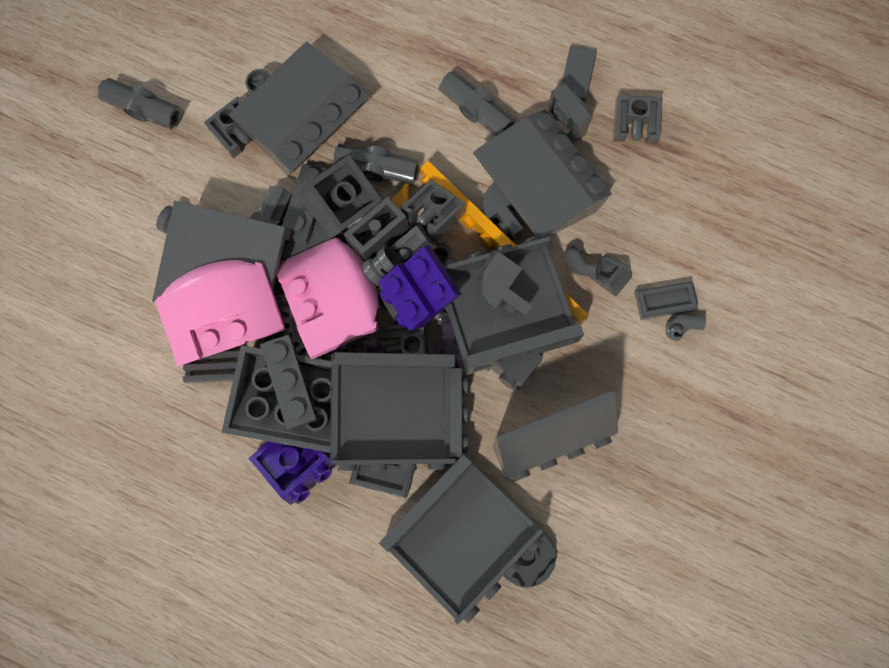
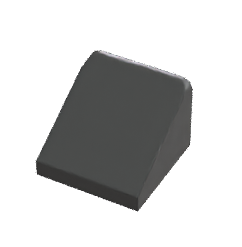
M605 255L598 263L601 266L598 278H590L610 294L617 296L632 278V274L628 265Z

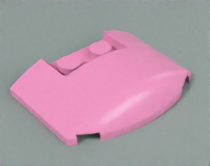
M337 237L281 261L277 272L278 280L282 285L297 324V330L311 360L377 331L378 323L374 322L377 310H379L376 285L365 275L362 268L364 261L360 255Z
M228 260L198 267L172 282L162 295L158 296L155 300L177 367L286 330L264 264L258 262L253 264L242 260Z

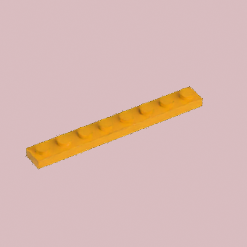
M429 161L420 167V181L423 186L431 179L465 203V214L459 220L467 229L471 230L473 228L480 235L479 240L488 249L492 247L494 250L507 244H511L512 247L517 246ZM564 292L575 324L580 323L582 326L589 315Z

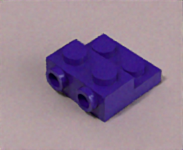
M430 245L423 246L407 262L394 267L378 282L382 287L380 292L382 298L387 303L393 304L398 312L396 315L398 323L402 327L408 328L409 331L424 327L462 295Z
M269 441L264 443L248 458L282 500L290 505L294 502L297 504L303 502L310 494L309 488L317 481L321 483L327 480L332 474L331 468L334 466L330 464L329 456L323 451Z

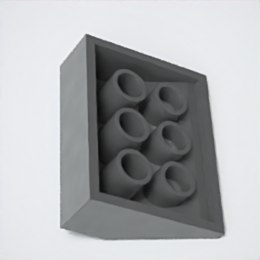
M306 41L229 114V117L289 176L369 96L346 72Z
M546 109L526 116L476 149L473 153L535 236L540 239L549 237L596 213L612 195L611 191Z
M241 345L221 433L330 453L331 361L316 358L311 360L310 357L297 355L317 421L287 430L262 349Z
M613 390L497 436L492 447L505 479L512 477L514 482L530 476L529 470L540 466L541 471L558 465L556 459L567 455L570 460L585 454L583 449L594 444L596 449L612 443L611 437L618 433L615 392Z

